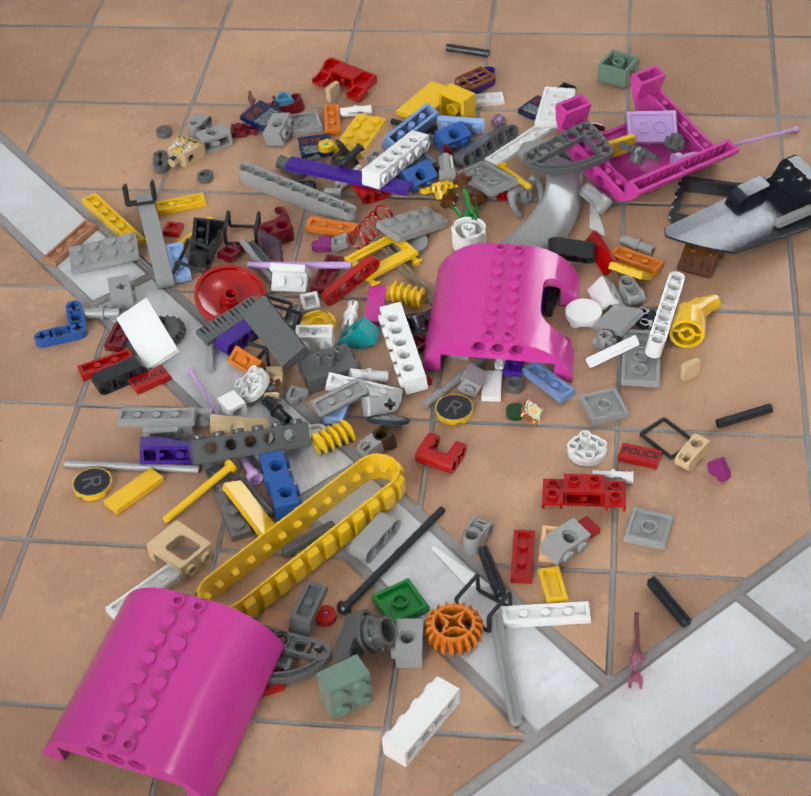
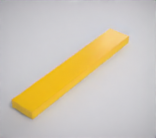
M97 193L82 199L83 205L116 236L135 232L138 247L147 243L146 238Z

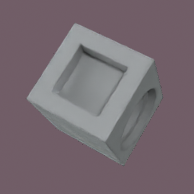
M469 363L461 374L457 390L474 398L482 387L486 371Z

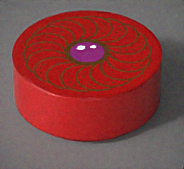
M322 605L315 618L316 623L322 627L333 625L337 620L336 610L330 605Z

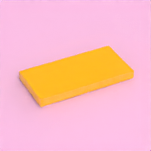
M431 81L396 110V115L407 119L426 103H429L438 111L439 91L446 86Z

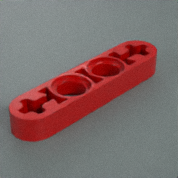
M368 255L322 292L321 300L328 306L334 305L376 272L380 266V261L373 255ZM358 272H360L359 276L356 277V278H354L355 275H356ZM346 283V286L341 289V286Z

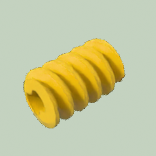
M395 280L387 289L386 300L393 303L401 302L402 305L405 304L407 307L412 306L414 309L422 310L426 300L425 288L422 287L418 291L419 287L416 285L412 290V284H408L406 287L405 282H402L399 286V281Z
M340 420L339 423L325 427V430L321 429L318 433H312L311 441L316 452L321 455V450L328 454V447L334 451V444L341 448V441L347 445L349 444V437L352 441H356V437L350 423Z

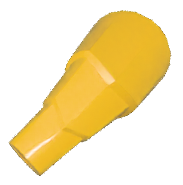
M711 294L680 303L675 310L669 329L670 340L682 348L698 346L705 337L706 317L721 306L719 297Z

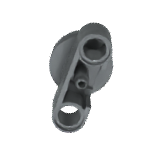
M367 609L348 613L334 651L335 663L337 664L356 654L362 660L364 651L368 654H376L384 651L389 645H393L397 639V629L392 618L378 614L371 615Z

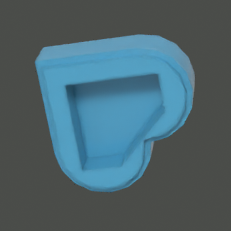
M280 92L278 97L275 98L276 107L285 106L293 102V98L288 92Z

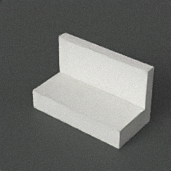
M601 276L587 289L591 299L600 304L602 311L609 305L625 306L615 284L604 276Z

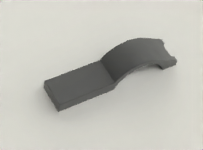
M307 580L290 615L288 632L310 637L311 627L328 592L326 585ZM297 645L296 651H304L307 645ZM281 654L276 666L289 671L300 659Z

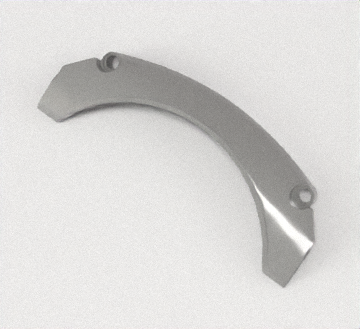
M537 139L522 143L516 156L517 159L523 162V155L526 151L549 139ZM558 142L554 143L557 147L562 146ZM546 149L540 151L542 154L549 153ZM567 150L542 164L560 165L573 163L574 161L568 156ZM582 171L564 175H546L545 192L534 212L519 228L499 243L534 246L548 250L549 238H567L576 221L582 201V196L579 195V191L583 187Z

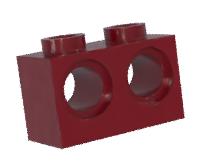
M286 216L258 224V243L263 250L295 240L293 226Z

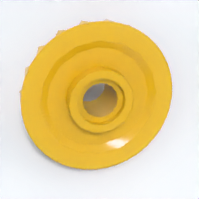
M445 180L432 183L431 186L419 190L421 194L435 192L436 200H440L444 194L450 193L449 189L459 186L454 185L453 181Z

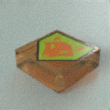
M527 399L523 403L520 416L537 425L540 423L543 408Z

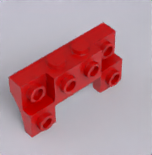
M329 57L324 61L320 71L312 78V83L324 88L328 84L337 81L339 86L349 90L346 92V98L359 102L368 96V89L377 84V75Z
M564 474V479L543 478L542 509H545V505L560 506V509H563V506L604 507L605 502V511H608V507L623 508V511H626L625 481L605 480V475Z

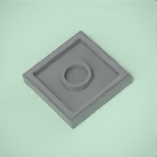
M317 110L291 115L295 122L291 132L293 137L323 132V126Z
M615 304L593 325V329L597 332L608 330L614 333V335L622 337L644 315L643 310Z
M616 387L579 395V401L592 426L629 418V411Z
M633 507L623 536V542L665 551L674 515Z

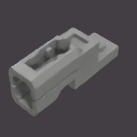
M196 408L195 426L143 427L144 437H165L175 440L191 439L195 435V427H210V415L214 414L213 408Z

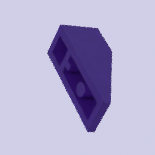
M140 437V464H191L189 444L185 441L165 437Z

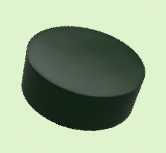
M520 403L509 404L506 407V417L512 421L522 420L525 417V407Z

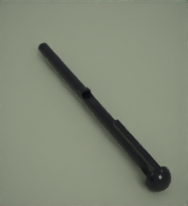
M440 506L345 602L340 600L337 603L339 614L346 616L352 612L351 607L446 512L444 507Z

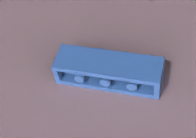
M429 103L424 104L384 136L382 149L386 151L411 130L421 133L426 132L436 124L439 112Z

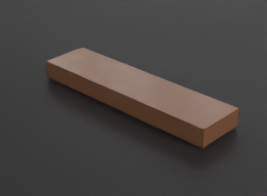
M84 220L42 257L43 263L54 267L60 265L69 256V247L82 245L98 230V225Z

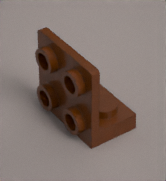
M685 244L677 269L705 278H711L717 260L723 259L724 252Z

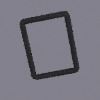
M661 418L640 432V436L656 449L662 450V453L669 459L676 458L679 451L673 455L669 454L648 438L645 433L662 422H666L688 440L691 438V436L667 418Z

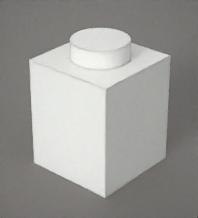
M234 390L217 398L219 411L222 415L248 416L246 402Z

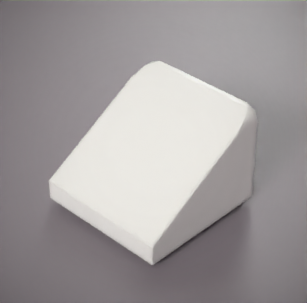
M317 291L299 295L303 312L321 308Z

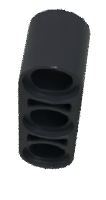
M551 237L548 239V250L565 258L566 261L585 264L596 262V244L594 242L563 237Z
M133 356L97 371L92 375L91 381L100 394L107 395L130 385L128 379L145 373L148 369L139 357Z

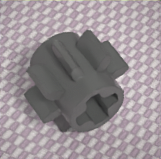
M671 133L670 137L666 136L664 141L665 146H667L666 150L672 153H677L679 149L683 150L685 146L683 136L678 133Z

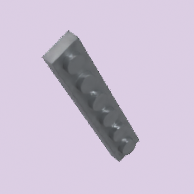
M223 460L202 464L208 479L225 466ZM227 474L211 488L231 539L235 542L251 537L252 530L247 520L222 489L224 483L232 482L229 474Z

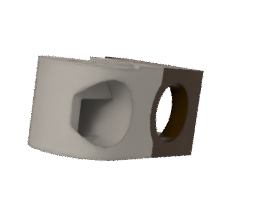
M382 425L358 444L357 451L365 457L376 453L381 454L387 449L393 450L397 447L395 435L385 425Z

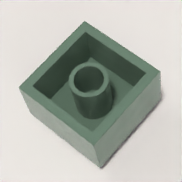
M611 50L598 64L597 80L606 84L616 85L620 88H626L631 82V75L639 72L640 57Z
M357 654L316 673L320 701L332 720L343 717L359 707H364L373 701L370 673Z

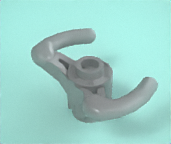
M537 174L530 175L526 180L531 183L530 189H526L521 185L513 187L507 193L511 210L517 218H522L523 214L519 211L516 204H527L532 198L531 190L535 183L538 190V198L541 200L544 195L543 184Z

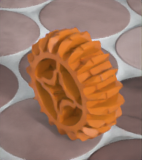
M446 601L445 606L438 604L437 610L431 609L430 615H427L424 624L425 638L429 646L434 647L435 652L441 651L443 656L446 653H450L452 657L455 653H459L462 657L463 651L470 653L471 647L477 648L478 642H481L484 632L483 620L479 616L478 610H473L472 605L466 607L464 602L458 605L455 601L453 604H448ZM466 624L471 627L469 631L465 627ZM438 627L442 628L441 633L437 631Z

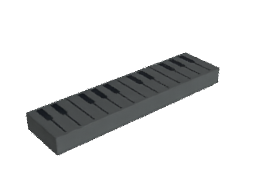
M252 295L196 330L197 336L207 346L212 344L219 335L243 320L244 318L241 314L253 305L257 299Z

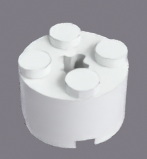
M472 217L457 219L453 227H451L453 249L456 251L472 244L486 243L485 223L478 218L477 220H472Z

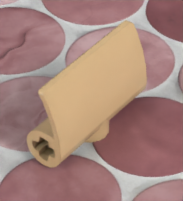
M211 414L209 436H213L212 433L217 431H224L225 434L232 433V429L244 428V431L252 430L251 426L263 425L265 428L268 427V419ZM270 432L265 435L266 443H269ZM248 436L245 439V443H254L253 436ZM232 438L227 440L231 441L235 445V442Z

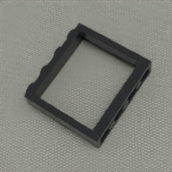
M690 176L683 177L682 181L678 182L677 192L674 195V202L671 205L668 221H671V224L689 216L679 214L685 192L728 197L736 186L743 183Z

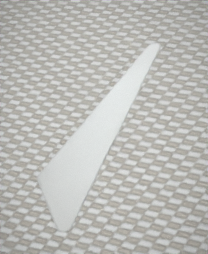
M590 204L589 228L605 236L598 211Z
M431 547L465 585L475 575L436 547ZM480 578V587H490L489 583Z

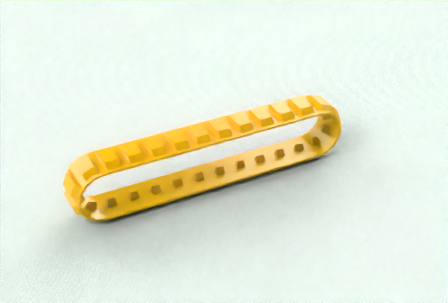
M378 453L359 459L205 577L196 589L195 597L214 601L361 485L378 478L390 480V483L237 603L229 606L255 618L358 536L379 512H388L402 499L406 491L405 471L401 464L391 456Z

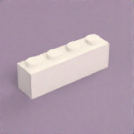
M438 676L432 683L429 682L421 696L413 700L409 710L399 716L396 725L391 731L388 730L382 738L383 753L407 767L460 704V689Z

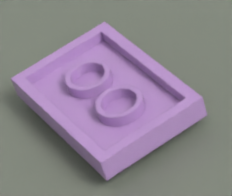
M627 111V135L634 134L636 136L635 145L664 144L666 136L670 137L671 133H677L676 111Z

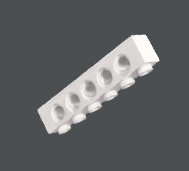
M411 130L362 169V184L381 189L429 149V135Z
M401 302L379 307L381 315H378L380 326L384 325L382 327L384 338L388 337L386 339L388 350L392 349L390 357L392 363L396 362L393 365L396 375H400L398 377L400 388L404 387L406 395L428 389L426 375Z

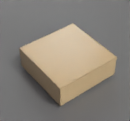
M334 81L325 88L328 102H332L340 96L339 82Z
M696 357L681 364L680 379L685 382L700 375L701 360Z

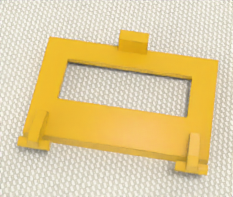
M385 236L344 257L345 262H352L353 268L359 263L358 260L375 253L391 243H394L401 249V251L380 261L378 270L366 279L370 286H378L380 281L376 282L374 278L408 260H411L412 265L417 267L420 266V262L423 260L422 258H416L419 255L418 251L406 241L398 243L389 236Z

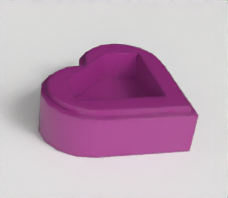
M323 235L318 240H314L311 243L312 250L317 253L331 252V237Z
M724 457L707 463L708 472L712 476H716L720 482H725L731 478V472Z

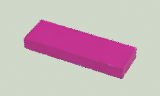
M369 286L365 317L375 326H380L378 315H381L379 307L385 306L387 286Z

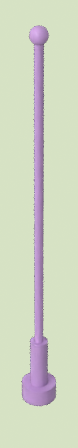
M794 126L791 129L740 141L733 144L735 146H738L793 131L798 132L800 128L799 126ZM680 152L673 153L670 156V162L673 163L697 152L683 155Z
M189 367L187 369L188 374L192 375L193 379L195 380L196 384L198 385L208 404L210 405V407L213 408L214 414L219 415L218 411L216 410L215 406L213 405L212 401L210 400L209 396L207 395L206 391L204 390L203 386L201 385L200 381L195 375L194 368ZM241 457V463L247 471V481L252 486L262 483L264 476L261 471L256 468L254 469L247 457Z

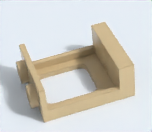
M178 520L146 544L150 559L156 562L161 558L180 572L183 582L193 576L214 557L212 544ZM186 536L199 545L200 548L186 560H181L169 550Z

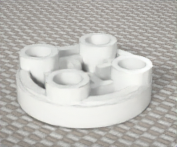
M577 299L571 301L566 306L565 316L572 328L593 327L602 317V307L591 299Z
M256 365L251 366L242 378L236 380L234 386L237 388V394L246 403L254 402L267 389L270 379L269 374Z
M588 430L581 431L579 435L573 437L567 444L568 458L579 466L590 467L598 465L604 461L607 455L606 440L591 434Z

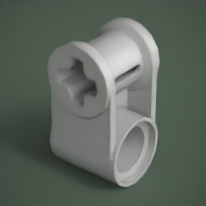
M194 114L187 122L190 130L189 138L196 140L195 132L210 128L212 126V117Z
M629 275L621 276L619 278L618 292L624 305L628 307L637 304L644 305L646 303V296L635 281V278Z
M394 396L361 398L363 417L393 413L399 406L398 400ZM388 399H391L392 402H395V406L392 407V410H389L388 407L384 406V403H387Z
M474 515L462 533L463 551L468 555L478 554V548L484 546L492 536L495 523L493 521L486 522Z

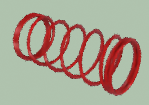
M377 205L349 233V242L354 248L362 249L352 242V233H354L355 238V233L363 237L365 245L358 241L363 246L369 245L370 241H373L375 236L380 234V230H378V234L374 235L373 231L365 225V221L370 222L372 225L373 222L370 220V216L375 217L376 220H382L376 212L383 213L377 210L378 207L385 208L393 217L392 211L387 206ZM360 227H365L367 231L369 229L372 232L370 234L373 235V239L369 240L368 236L361 232Z

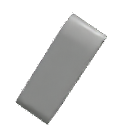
M379 512L353 540L349 547V555L369 564L397 534L401 521L387 513Z

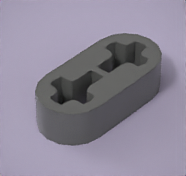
M158 150L153 153V167L157 174H164L169 169L168 155L165 150Z

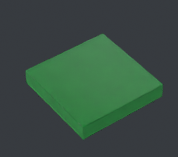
M409 578L371 595V600L381 615L392 618L395 625L397 619H415L430 612L429 605Z

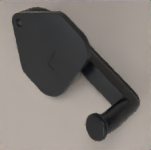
M336 139L334 142L339 151L331 158V165L343 166L349 162L355 166L359 165L355 157L364 151V147L357 143L356 147L349 151L340 140Z

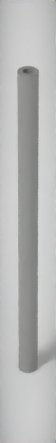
M83 460L64 461L65 468L88 469L99 467L110 470L146 471L151 467L157 472L200 473V465L140 464Z

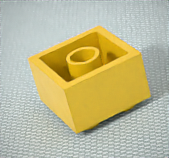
M450 83L439 91L440 115L476 118L475 93Z

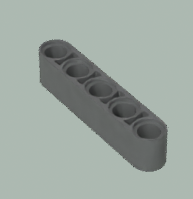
M502 124L457 152L453 156L454 166L468 167L478 163L514 140L518 136V127L513 124Z

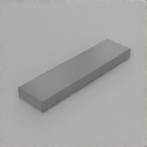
M196 407L120 408L116 423L117 427L195 426L197 409Z

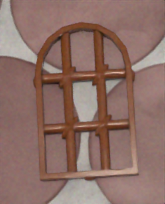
M479 66L456 77L454 85L459 86L458 84L467 82V84L459 87L472 90L496 79V76L482 66ZM484 72L487 74V75L482 76V77L478 76V75H480V74H482V73H484ZM473 77H477V78H478V79H476V80H474V81H468L469 79H471V78H473Z

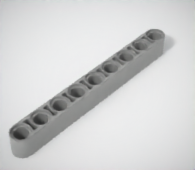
M242 163L238 166L240 182L244 185L327 219L358 223L357 207L351 203L251 163Z
M151 191L135 194L137 202L152 200ZM155 203L139 205L138 208L157 288L162 289L175 286Z

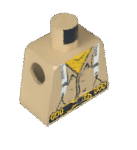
M179 135L168 147L169 159L167 162L171 167H175L177 164L183 167L193 165L206 156L204 143Z

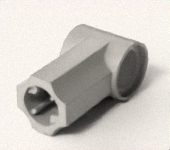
M443 153L439 156L438 160L440 168L439 182L445 180L450 182L456 178L453 156L449 153Z
M589 182L584 184L579 191V195L592 204V207L602 215L614 203L607 194L601 193Z

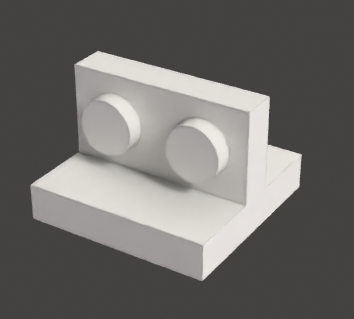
M270 263L272 292L307 293L308 279H311L312 272L306 265Z

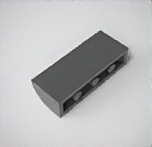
M264 295L241 314L282 367H292L311 353L273 303Z

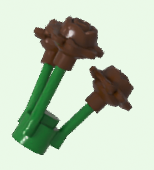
M462 172L456 175L452 183L461 186L468 210L464 212L463 216L456 208L459 196L455 192L444 194L440 206L443 209L451 208L459 218L472 217V220H477V218L480 219L478 207L486 201L484 193L475 190L468 195L467 184L472 181L473 177Z

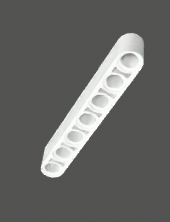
M672 271L669 273L645 348V354L648 357L659 358L662 355L685 280V276L680 272Z

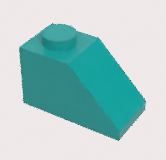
M363 316L341 332L336 345L346 343L349 348L364 350L370 345L373 346L378 341L377 336L380 329Z

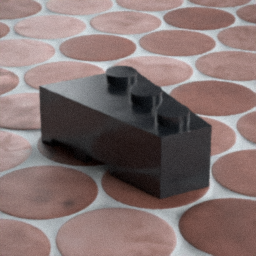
M194 217L191 239L210 246L217 252L224 241V220ZM191 243L189 265L206 268L212 251Z

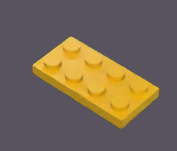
M357 114L339 140L349 151H352L357 143L361 144L364 147V151L360 152L355 158L363 159L386 126L387 120L378 116ZM335 144L333 153L336 154L339 151V149Z

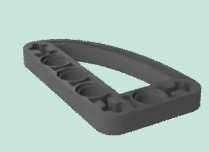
M584 121L526 151L523 155V164L529 170L539 174H571L590 169L610 160L613 156V147L591 122ZM575 135L577 138L569 139L568 136ZM592 139H599L600 142H599V143H593L591 140H592ZM582 141L596 154L590 158L568 164H542ZM560 142V143H562L563 145L560 146V147H557V146L554 145V143ZM546 149L549 153L542 154L540 151Z
M264 625L278 638L287 639L282 654L311 662L301 668L273 672L267 686L281 683L286 685L307 680L324 670L331 662L333 655L329 644ZM299 644L307 645L306 650L302 652L296 651V647ZM323 651L326 652V654H322L321 657L318 656V653H322Z

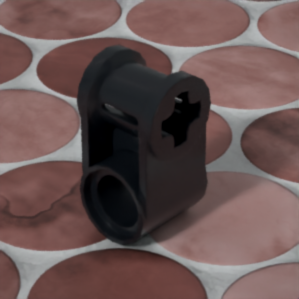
M424 312L405 315L411 334L427 331Z

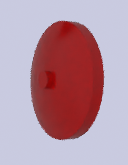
M220 265L209 269L198 279L195 286L194 300L201 315L208 321H212L252 295L258 300L261 295H266V290L263 282L252 271L236 265Z

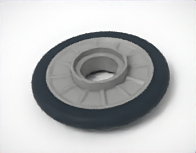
M381 414L367 418L369 423L381 426H397L410 423L408 418L392 414Z

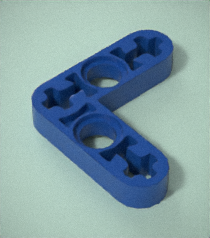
M76 300L68 302L66 304V312L69 325L37 332L34 335L36 345L40 348L84 339L88 335L81 302Z

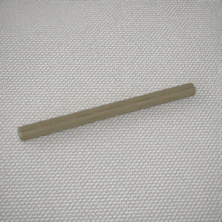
M381 237L374 238L373 241L375 242L381 239ZM389 245L379 249L386 258L395 254ZM405 262L395 267L413 287L416 285L419 287L418 291L422 287L425 288L426 300L432 306L434 292Z

